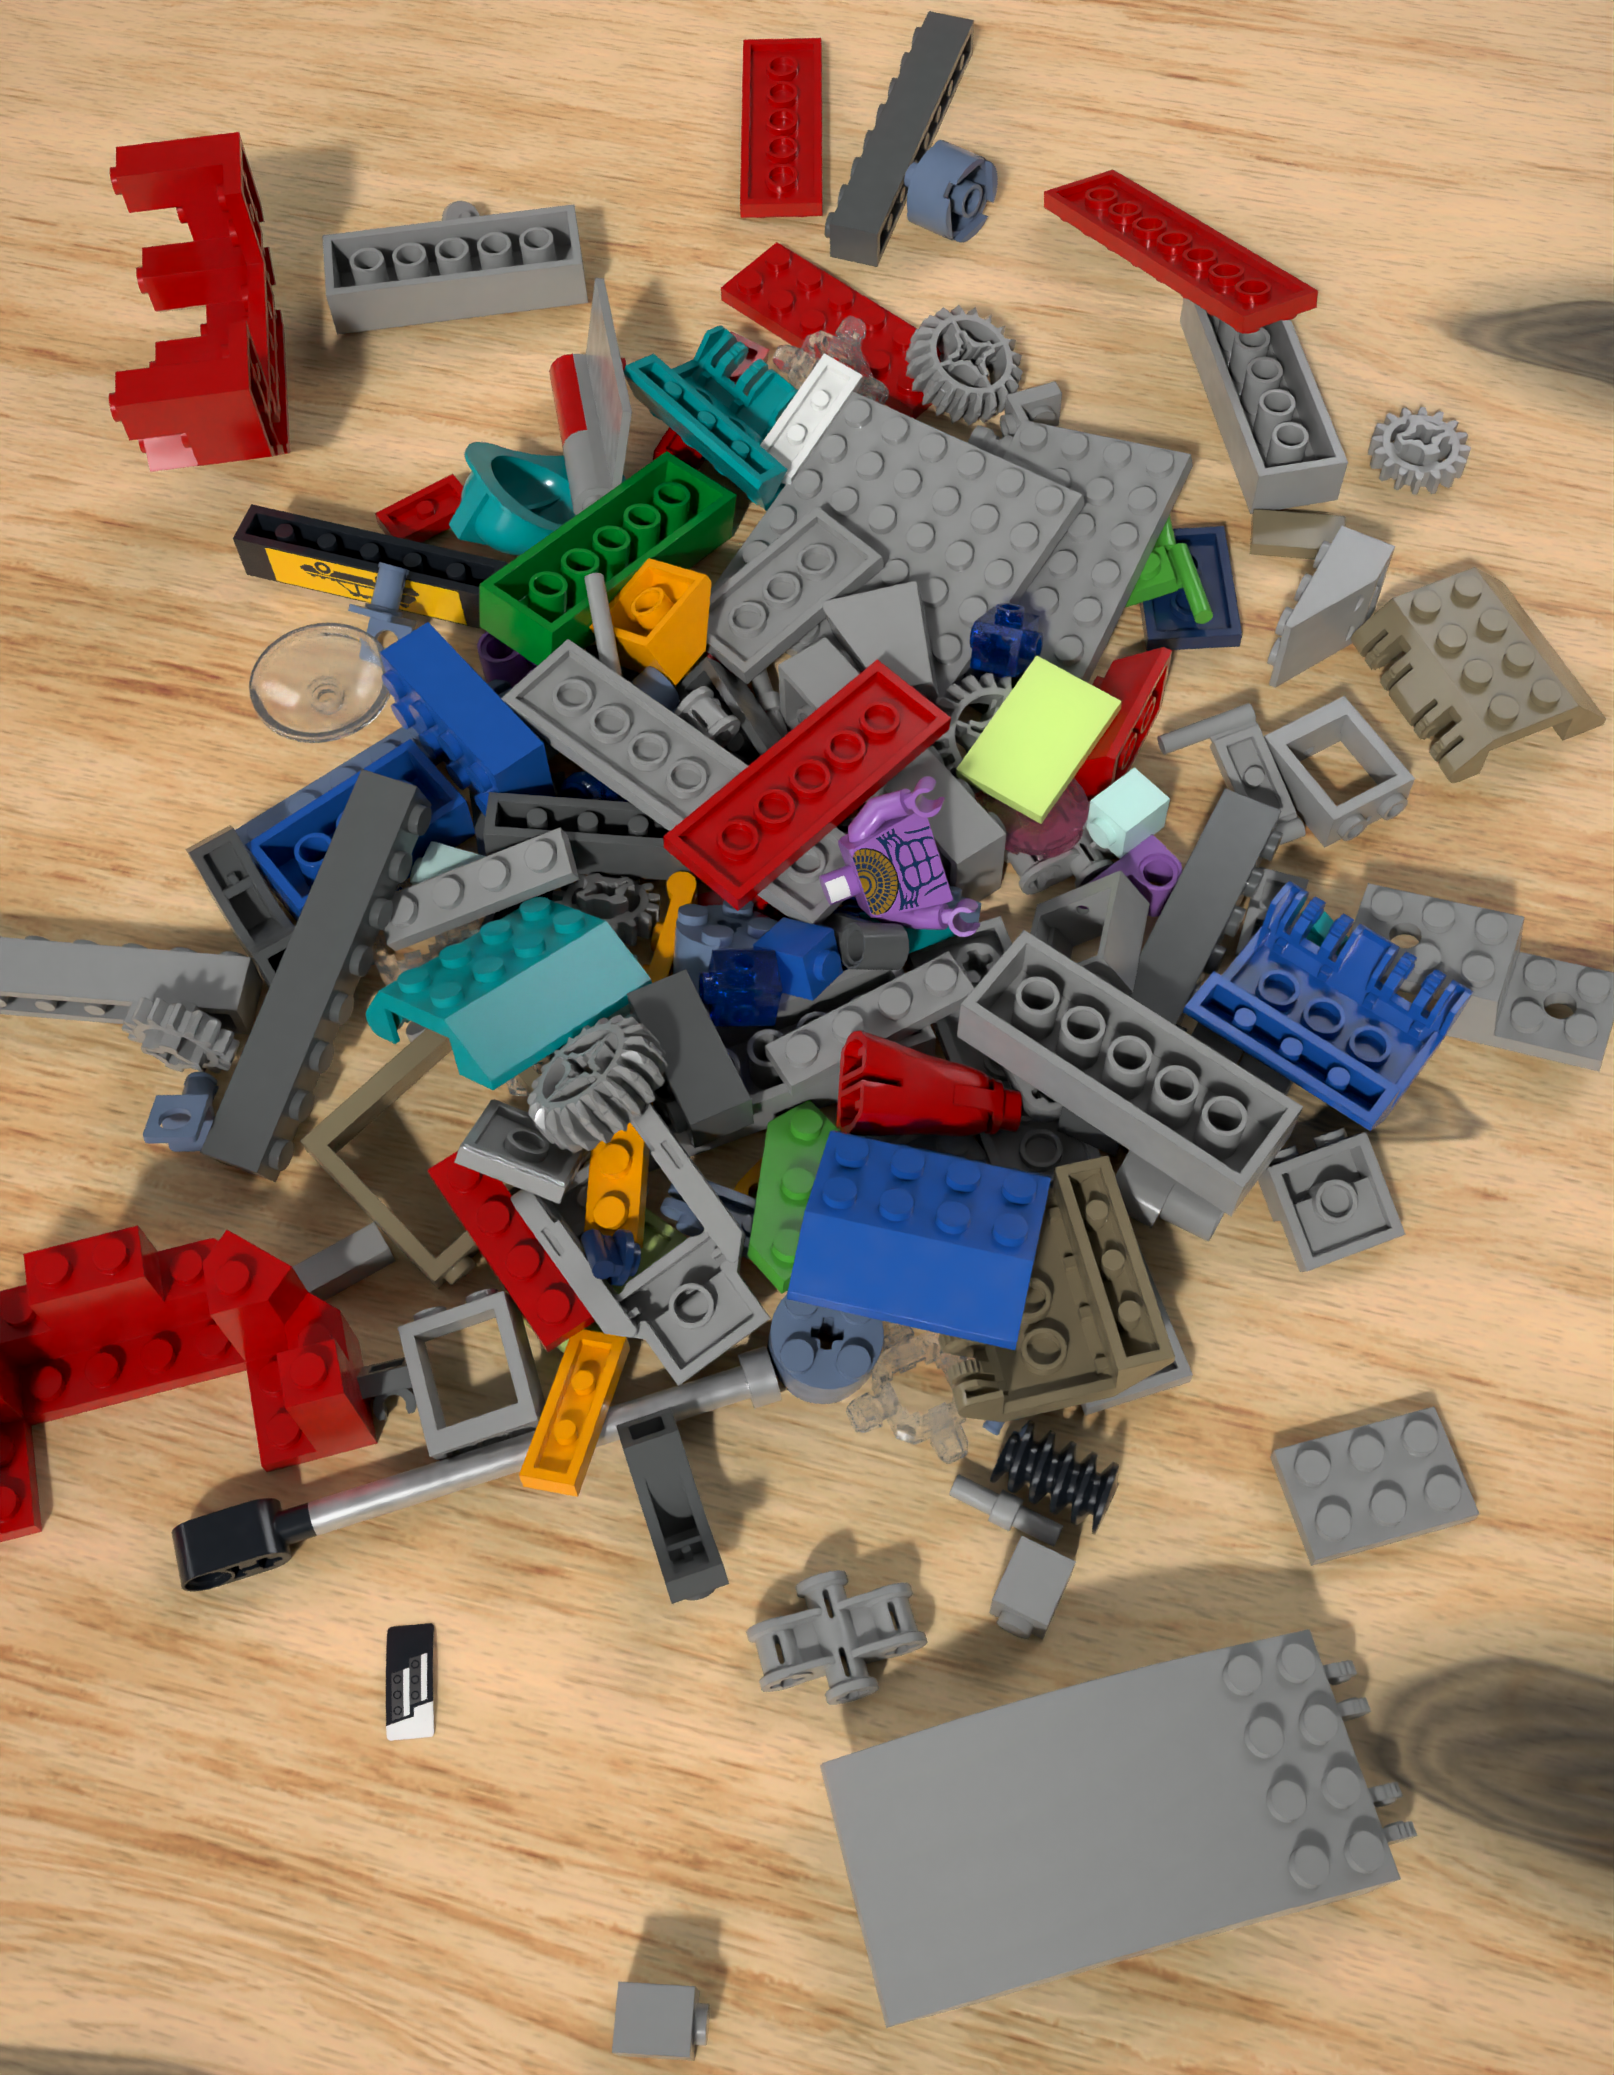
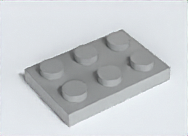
M1435 1407L1276 1449L1270 1456L1311 1566L1474 1521L1479 1515V1511Z

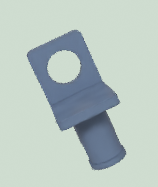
M379 562L371 604L366 603L365 607L349 604L348 611L370 617L361 660L384 667L381 655L376 648L378 636L384 631H391L400 640L415 630L417 621L402 617L403 613L399 612L409 570Z
M193 1072L184 1081L182 1095H156L143 1132L145 1143H168L170 1150L174 1152L201 1151L215 1118L212 1103L219 1089V1086H215L217 1085V1080L205 1072Z

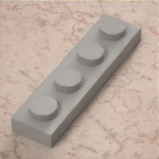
M557 828L395 892L392 899V916L388 925L383 929L387 946L398 951L580 880L568 835L561 828Z
M948 951L765 1045L766 1056L790 1094L794 1096L840 1072L841 1051L852 1032L861 1030L898 1042L959 1010L962 1002L973 991L974 986Z

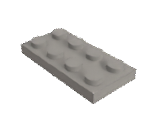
M816 506L710 595L706 651L743 682L748 684L826 618L823 610V601L853 595L884 568L882 556Z

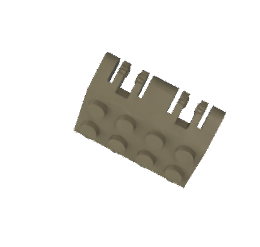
M1475 567L1392 598L1361 625L1351 637V642L1360 655L1365 657V662L1371 670L1380 669L1404 650L1406 654L1395 662L1388 671H1385L1380 678V683L1386 691L1389 690V696L1407 722L1415 728L1414 732L1420 739H1429L1454 720L1456 725L1429 749V753L1436 762L1439 761L1440 769L1451 783H1457L1480 774L1489 751L1549 727H1553L1563 741L1604 725L1606 721L1605 716L1506 585Z
M1108 1155L1054 1167L1053 1188H1049L1016 1349L1011 1350L949 1335H939L938 1341L942 1352L975 1359L973 1361L957 1362V1364L951 1365L952 1367L948 1368L947 1371L951 1385L956 1386L952 1392L959 1416L1007 1422L1114 1397L1175 1361V1355Z

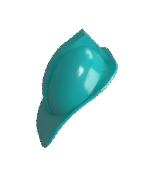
M473 442L465 449L464 457L472 471L463 485L461 503L449 523V526L459 540L488 545L499 552L520 556L576 516L572 505L564 455L546 456L529 454L487 442ZM624 475L622 478V482L627 480Z

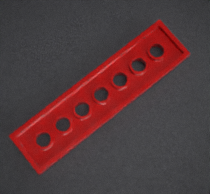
M1113 169L1044 191L1045 209L1058 216L1062 221L1074 226L1083 232L1084 235L1104 245L1109 251L1115 252L1126 259L1133 266L1148 273L1158 282L1178 292L1183 298L1189 299L1200 306L1208 314L1230 325L1239 333H1254L1263 326L1280 320H1291L1297 314L1317 308L1318 290Z

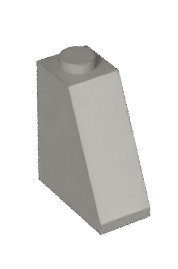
M917 581L822 602L823 610L833 635L861 672L878 659L932 703L939 698L925 608Z

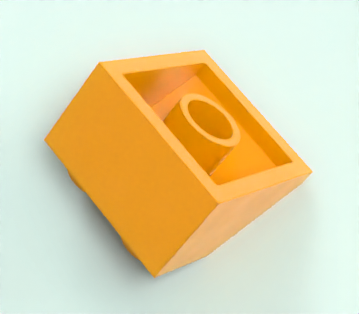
M650 558L646 560L609 603L621 667L641 673L646 667L652 666L675 686L690 673L695 662L706 651L712 583L707 575ZM592 623V624L589 626V628H590V629L592 630V632L594 633V628H593V623Z

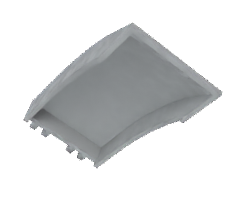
M1308 1629L1186 1656L1076 1684L958 1718L822 1763L820 1768L886 2028L1003 1997L1034 1986L1204 1937L1367 1894L1400 1880L1401 1878L1389 1845L1417 1836L1412 1821H1398L1385 1825L1382 1828L1375 1807L1378 1808L1392 1804L1403 1795L1398 1782L1367 1788L1344 1721L1353 1720L1371 1712L1366 1697H1353L1336 1703L1330 1684L1338 1685L1347 1682L1357 1674L1353 1661L1347 1660L1322 1665L1311 1632Z

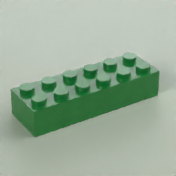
M666 451L480 583V627L537 666L567 639L584 650L596 641L595 634L589 628L592 624V617L585 585V576L592 573L604 575L608 602L610 603L648 558L689 570L732 537L737 495Z

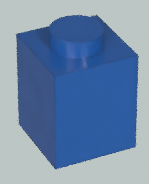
M783 917L753 944L761 981L765 989L813 1001L843 973L841 958L832 928Z

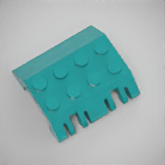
M722 325L707 330L694 359L671 369L654 353L626 365L624 376L634 397L644 404L654 417L662 420L675 431L685 444L694 448L713 464L714 468L721 475L729 478L744 491L753 503L760 505L767 511L786 485L782 483V480L788 469L760 445L798 390L775 370L769 369V365L761 358L754 361L746 369L736 384L732 382L729 377L745 360L749 348L741 341L736 343L737 338Z
M540 896L524 901L519 909L504 918L486 923L481 927L480 932L463 942L445 947L440 951L439 956L422 966L401 973L396 981L378 991L366 1011V1020L376 1035L394 1044L400 1041L397 1030L402 1027L404 1022L408 1023L409 1021H413L449 1038L459 1075L491 1090H495L567 1044L568 1037L575 1038L581 1033L584 1026L593 1027L599 1019L607 1018L628 1005L627 993L651 984L652 980L607 921Z

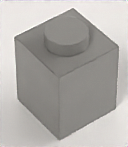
M1021 1535L993 1596L989 1613L998 1617L997 1624L1002 1629L1017 1637L1029 1639L1031 1634L1043 1639L1071 1578L1076 1561Z
M618 1982L612 2053L625 2057L695 2061L696 2045H707L710 2005L699 2003L700 1991L695 1986Z

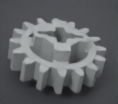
M1420 407L1418 414L1412 415L1407 408H1402L1399 418L1389 413L1386 415L1384 424L1377 423L1368 449V455L1372 456L1370 467L1371 469L1382 468L1379 477L1381 481L1390 478L1396 480L1394 484V489L1396 490L1401 489L1404 485H1408L1414 495L1418 494L1420 487H1426L1431 494H1435L1439 483L1446 488H1450L1454 478H1461L1471 450L1470 446L1465 445L1468 438L1467 432L1456 433L1459 422L1456 420L1448 423L1443 422L1444 413L1441 411L1432 417L1427 415L1425 407Z
M600 873L588 876L578 874L580 880H577L576 883L564 885L561 887V891H553L552 901L607 921L622 942L632 947L637 945V936L647 939L652 937V928L655 927L660 919V895L653 893V885L651 883L640 885V878L602 876Z
M141 997L139 1002L133 1000L122 1026V1031L129 1033V1040L142 1043L141 1050L143 1053L165 1063V1067L180 1072L189 1068L199 1072H205L207 1068L217 1074L222 1069L228 1071L240 1044L238 1040L233 1039L235 1034L232 1031L220 1028L222 1023L218 1018L207 1015L197 1008V1004L179 999L177 1003L171 1004L161 998H156L155 1002L145 997Z

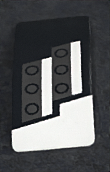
M432 1623L394 1626L387 1630L386 1735L390 1741L425 1738L434 1735V1625Z

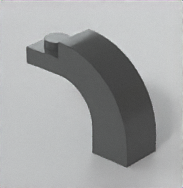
M229 825L185 850L248 957L252 958L259 974L270 988L295 926L287 918L273 897L235 829Z
M667 1408L617 1425L618 1435L671 1603L674 1604L682 1600H699L709 1596L716 1588L728 1585L729 1581L708 1524L671 1409Z

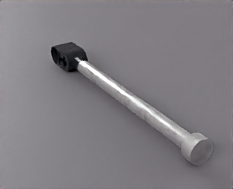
M766 1347L739 1354L740 1366L609 1407L596 1447L620 1440L616 1428L617 1425L667 1408L671 1409L675 1422L750 1398L754 1409L781 1401L780 1389ZM535 1431L282 1510L279 1500L263 1498L183 1522L177 1525L171 1532L181 1587L183 1590L190 1592L203 1591L278 1568L290 1561L292 1557L290 1544L520 1472Z

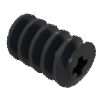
M1029 1420L1018 1432L1013 1431L993 1469L990 1482H997L1006 1472H1009L1008 1491L1017 1493L1027 1482L1030 1483L1029 1502L1037 1504L1047 1493H1050V1512L1055 1515L1060 1513L1069 1503L1072 1504L1071 1523L1079 1525L1091 1514L1093 1515L1092 1534L1095 1535L1118 1488L1119 1464L1112 1462L1100 1474L1096 1472L1097 1453L1092 1451L1079 1463L1075 1461L1077 1445L1075 1442L1070 1441L1060 1452L1054 1450L1056 1433L1050 1430L1037 1442L1033 1440L1035 1422Z

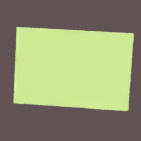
M1036 656L958 765L956 776L1042 824L1121 710L1122 701L1045 659Z

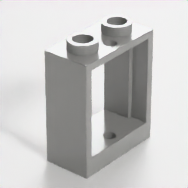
M1345 696L1264 736L1296 813L1324 848L1341 839L1343 841L1352 840L1362 833L1369 824L1381 818L1384 820L1394 818L1408 804L1407 798L1415 778ZM1341 741L1376 782L1377 786L1336 806L1300 761Z
M1120 870L1037 904L1030 934L1071 959L1074 946L1101 936L1098 955L1077 964L1123 993L1129 994L1134 989L1150 904ZM1083 905L1086 906L1088 909H1081L1078 906Z
M494 1288L480 1290L467 1296L466 1304L448 1310L443 1306L422 1310L413 1316V1322L398 1327L429 1457L441 1461L536 1430L545 1406V1399L522 1313L509 1294L504 1291L499 1292L498 1289ZM496 1318L518 1403L446 1427L425 1342Z

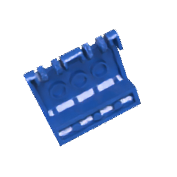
M1288 881L1271 901L1262 927L1222 975L1213 971L1185 1005L1183 1013L1371 1131L1387 1118L1439 1048L1474 991L1453 979L1432 1011L1429 1012L1426 1009L1447 976L1435 969L1423 981L1420 987L1421 990L1412 1003L1396 993L1404 980L1414 970L1417 957L1406 951L1385 983L1380 982L1395 959L1400 947L1366 926L1359 924L1352 932L1339 955H1336V951L1354 923V919L1344 913L1333 922L1320 947L1306 939L1314 924L1322 916L1326 903L1316 896L1313 897L1294 927H1290L1306 902L1309 892Z
M832 1130L829 1133L804 1212L787 1299L1015 1350L1051 1176L1029 1171L1025 1172L1010 1167L1004 1168L978 1160H969L964 1157L922 1148H913L903 1144H892L875 1138Z

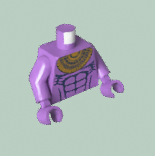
M930 776L921 778L913 792L909 789H901L873 797L867 801L848 826V834L841 837L838 841L845 866L819 876L822 890L830 905L856 896L860 908L871 918H876L881 923H899L906 928L944 930L949 926L950 930L959 937H968L977 931L981 925L980 923H967L962 920L959 914L960 912H975L978 908L975 900L969 898L962 899L953 909H950L946 904L953 901V897L928 821V817L938 814L945 798L939 797L936 800H928L922 795V793H927L934 789L936 784L934 778Z

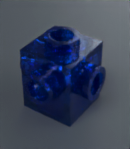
M1000 603L975 620L970 633V648H972L970 668L987 671L997 677H1017L1029 667L1036 656L1040 657L1043 647V633L1038 632L1040 615L1025 613V608L1021 605Z
M712 950L708 972H701L699 976V996L703 1004H708L710 1018L714 1026H775L783 991L775 950Z

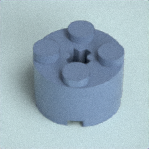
M938 140L923 155L919 163L913 162L906 171L904 184L908 187V221L949 240L957 242L970 240L979 232L988 217L982 214L987 200L994 203L998 185L996 167L992 162L987 161L980 155L947 141Z
M725 900L723 905L701 906L685 904L679 907L675 928L673 974L687 970L700 998L701 992L718 995L717 1004L744 1005L760 1001L768 995L769 989L763 988L753 944L768 932L777 921L753 910L754 904L752 901H749L739 911Z
M786 1294L773 1315L767 1344V1351L775 1375L787 1387L790 1393L803 1401L815 1404L840 1402L859 1390L872 1375L883 1346L882 1320L788 1300ZM819 1334L830 1335V1341L833 1342L831 1349L825 1350L820 1348Z

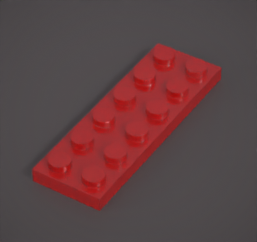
M821 38L743 40L741 218L823 216Z
M778 242L721 287V300L812 359L818 362L825 353L863 375L860 389L889 408L917 419L932 405V403L922 405L924 394L912 391V383L915 379L906 376L907 366L909 365L905 360L906 351L911 343L910 339L917 328ZM936 346L938 359H939V361H940V363H941V360H940V358H939V356L941 355V352L939 351L938 347Z
M877 659L664 835V849L733 908L739 911L945 734L950 728L951 717Z

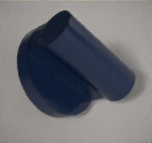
M590 1229L583 1233L581 1243L595 1278L607 1279L610 1285L622 1286L629 1276L636 1274L640 1264L641 1249L638 1243H634V1237L630 1230L618 1229L613 1236L602 1235L597 1229Z

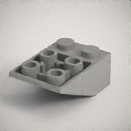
M1341 526L1332 543L1328 541L1322 543L1313 564V568L1317 570L1313 576L1307 573L1304 575L1294 598L1298 602L1294 609L1286 607L1277 624L1275 634L1282 637H1278L1267 661V664L1274 666L1269 682L1270 686L1276 688L1352 644L1351 637L1353 633L1371 617L1376 608L1395 546L1345 526Z

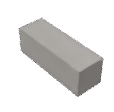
M375 1222L298 1263L293 1266V1269L307 1291L325 1301L396 1260Z

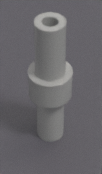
M764 669L750 682L757 701L783 738L788 734L780 711V694L773 691L767 670Z
M961 1475L957 1476L949 1493L950 1496L990 1515L989 1522L1007 1531L1014 1527L1053 1547L1063 1529V1525L1022 1506L1023 1499L1005 1490L998 1494Z

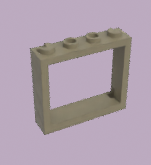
M427 1028L300 1141L312 1158L375 1222L431 1283L439 1289L447 1281L451 1285L455 1284L476 1265L472 1257L479 1252V1249L467 1231L435 1258L336 1155L339 1150L452 1050L449 1038ZM532 1067L515 1076L516 1080L529 1093L534 1091L531 1086L533 1081L540 1077ZM591 1150L588 1151L580 1169L584 1167V1163L590 1158ZM514 1186L509 1192L513 1196L521 1189Z

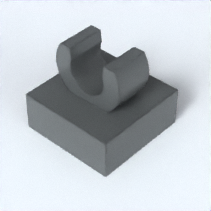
M405 1357L361 1368L357 1380L362 1399L375 1396L373 1412L379 1421L385 1420L388 1416L385 1400L390 1395H399L405 1400L408 1414L415 1412L417 1404Z

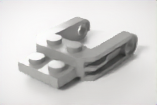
M648 1103L641 1110L642 1117H635L630 1123L651 1150L650 1154L700 1221L704 1231L698 1236L689 1237L627 1282L620 1294L608 1283L607 1279H597L593 1276L582 1243L552 1201L523 1189L510 1198L525 1223L604 1334L646 1340L676 1384L680 1386L770 1320L771 1317L739 1274L745 1243V1232L652 1104Z

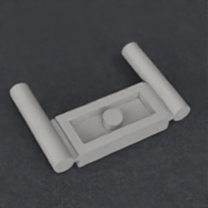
M1250 703L1157 737L1159 748L1164 755L1210 738L1212 742L1210 749L1227 788L1281 810L1275 829L1283 833L1279 845L1306 835L1304 824L1296 814L1295 807L1259 724L1256 722V715Z

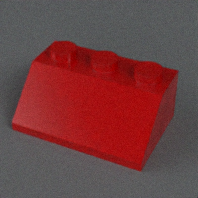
M1161 647L1113 660L1105 677L1097 676L1092 685L1121 700V710L1065 789V792L1072 799V803L1081 806L1091 801L1129 772L1161 710L1173 650Z

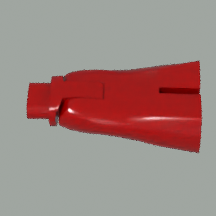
M861 1030L852 1032L842 1048L836 1122L837 1128L842 1132L861 1136L940 1135L966 1137L981 1133L993 1135L999 1129L1016 1132L1020 1126L1021 1092L1003 1088L1001 1080H990L989 1076L974 1067L940 1059Z

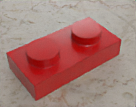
M451 474L376 512L378 525L385 535L422 543L451 528L449 523L461 503L463 486Z

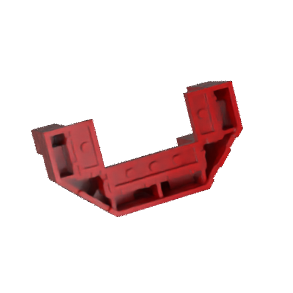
M240 132L116 147V166L110 167V179L115 194L123 195L129 213L176 207L180 223H188L194 240L191 242L143 247L142 267L136 268V276L141 293L149 295L156 312L206 307L207 323L200 325L201 336L155 342V361L149 362V368L115 372V392L109 393V406L114 421L122 422L129 441L138 440L142 453L147 455L150 472L273 457L290 453L285 330L281 310H275L274 294L271 286L276 285L270 248L263 247V233L260 226L261 222H265Z
M137 1225L24 1253L26 1285L0 1291V1542L42 1532L32 1426L247 1371L261 1466L266 1472L377 1444L370 1399H362L357 1380L361 1368L364 1367L359 1340L342 1312L309 1293L292 1266L229 1230L225 1231L219 1241L215 1238H209L157 1251Z

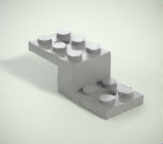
M1368 883L1350 936L1356 927L1362 924L1389 941L1402 934L1414 936L1419 941L1414 947L1399 949L1395 959L1380 982L1385 983L1398 961L1407 951L1416 956L1417 961L1415 962L1414 970L1404 980L1398 991L1418 995L1423 981L1435 969L1447 976L1433 999L1439 1000L1453 979L1474 991L1446 1036L1600 1072L1614 1023V972L1520 952L1525 918L1523 916ZM1560 1003L1571 1008L1574 1014L1567 1018L1558 1019L1550 1016L1545 1011V1008L1551 1004Z

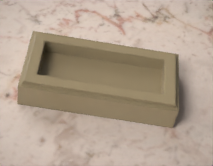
M1254 509L1251 519L1250 554L1315 560L1324 541L1332 543L1341 526H1345V516Z

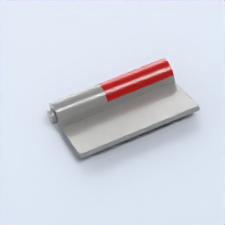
M595 278L586 354L563 355L551 364L549 370L575 515L622 483L632 416L624 376L626 360L620 357L604 278Z

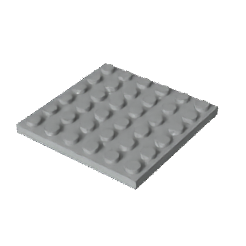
M853 391L803 468L794 478L792 484L787 483L711 588V594L818 506L883 558L884 568L854 594L917 581L925 608L939 697L947 698L945 689L953 683L961 686L966 671L990 644L1084 506L1083 494ZM824 618L784 653L794 656L824 637L838 651H845V649L833 635L827 618ZM855 664L856 670L860 674L861 671Z

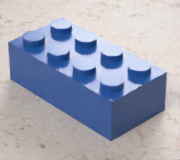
M429 622L380 652L386 673L381 675V678L389 693L394 697L395 703L391 705V709L396 719L405 729L408 730L411 727L415 729L419 734V741L428 755L434 760L440 757L447 764L448 774L461 790L467 787L475 795L474 799L477 806L485 817L489 792L556 797L544 743L501 700L493 689Z
M411 739L364 768V770L417 786L432 804L430 807L431 821L424 835L418 837L411 853L412 867L417 858H423L431 841L456 847L475 835L467 801ZM360 771L245 844L264 882L296 921H298Z

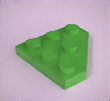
M810 1100L768 1122L747 1254L749 1259L781 1294L788 1291L804 1212L829 1133L832 1130H838Z

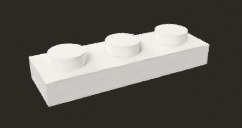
M825 353L760 445L788 469L782 480L784 484H792L794 478L801 471L853 391L857 392L862 384L863 375Z

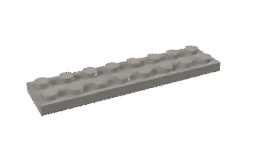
M569 639L501 698L534 734L668 831L672 830L748 767L747 764ZM835 827L763 889L758 896L790 919L820 926L843 902L841 901L833 905L828 903L822 890L819 876L845 866L838 841L846 834Z

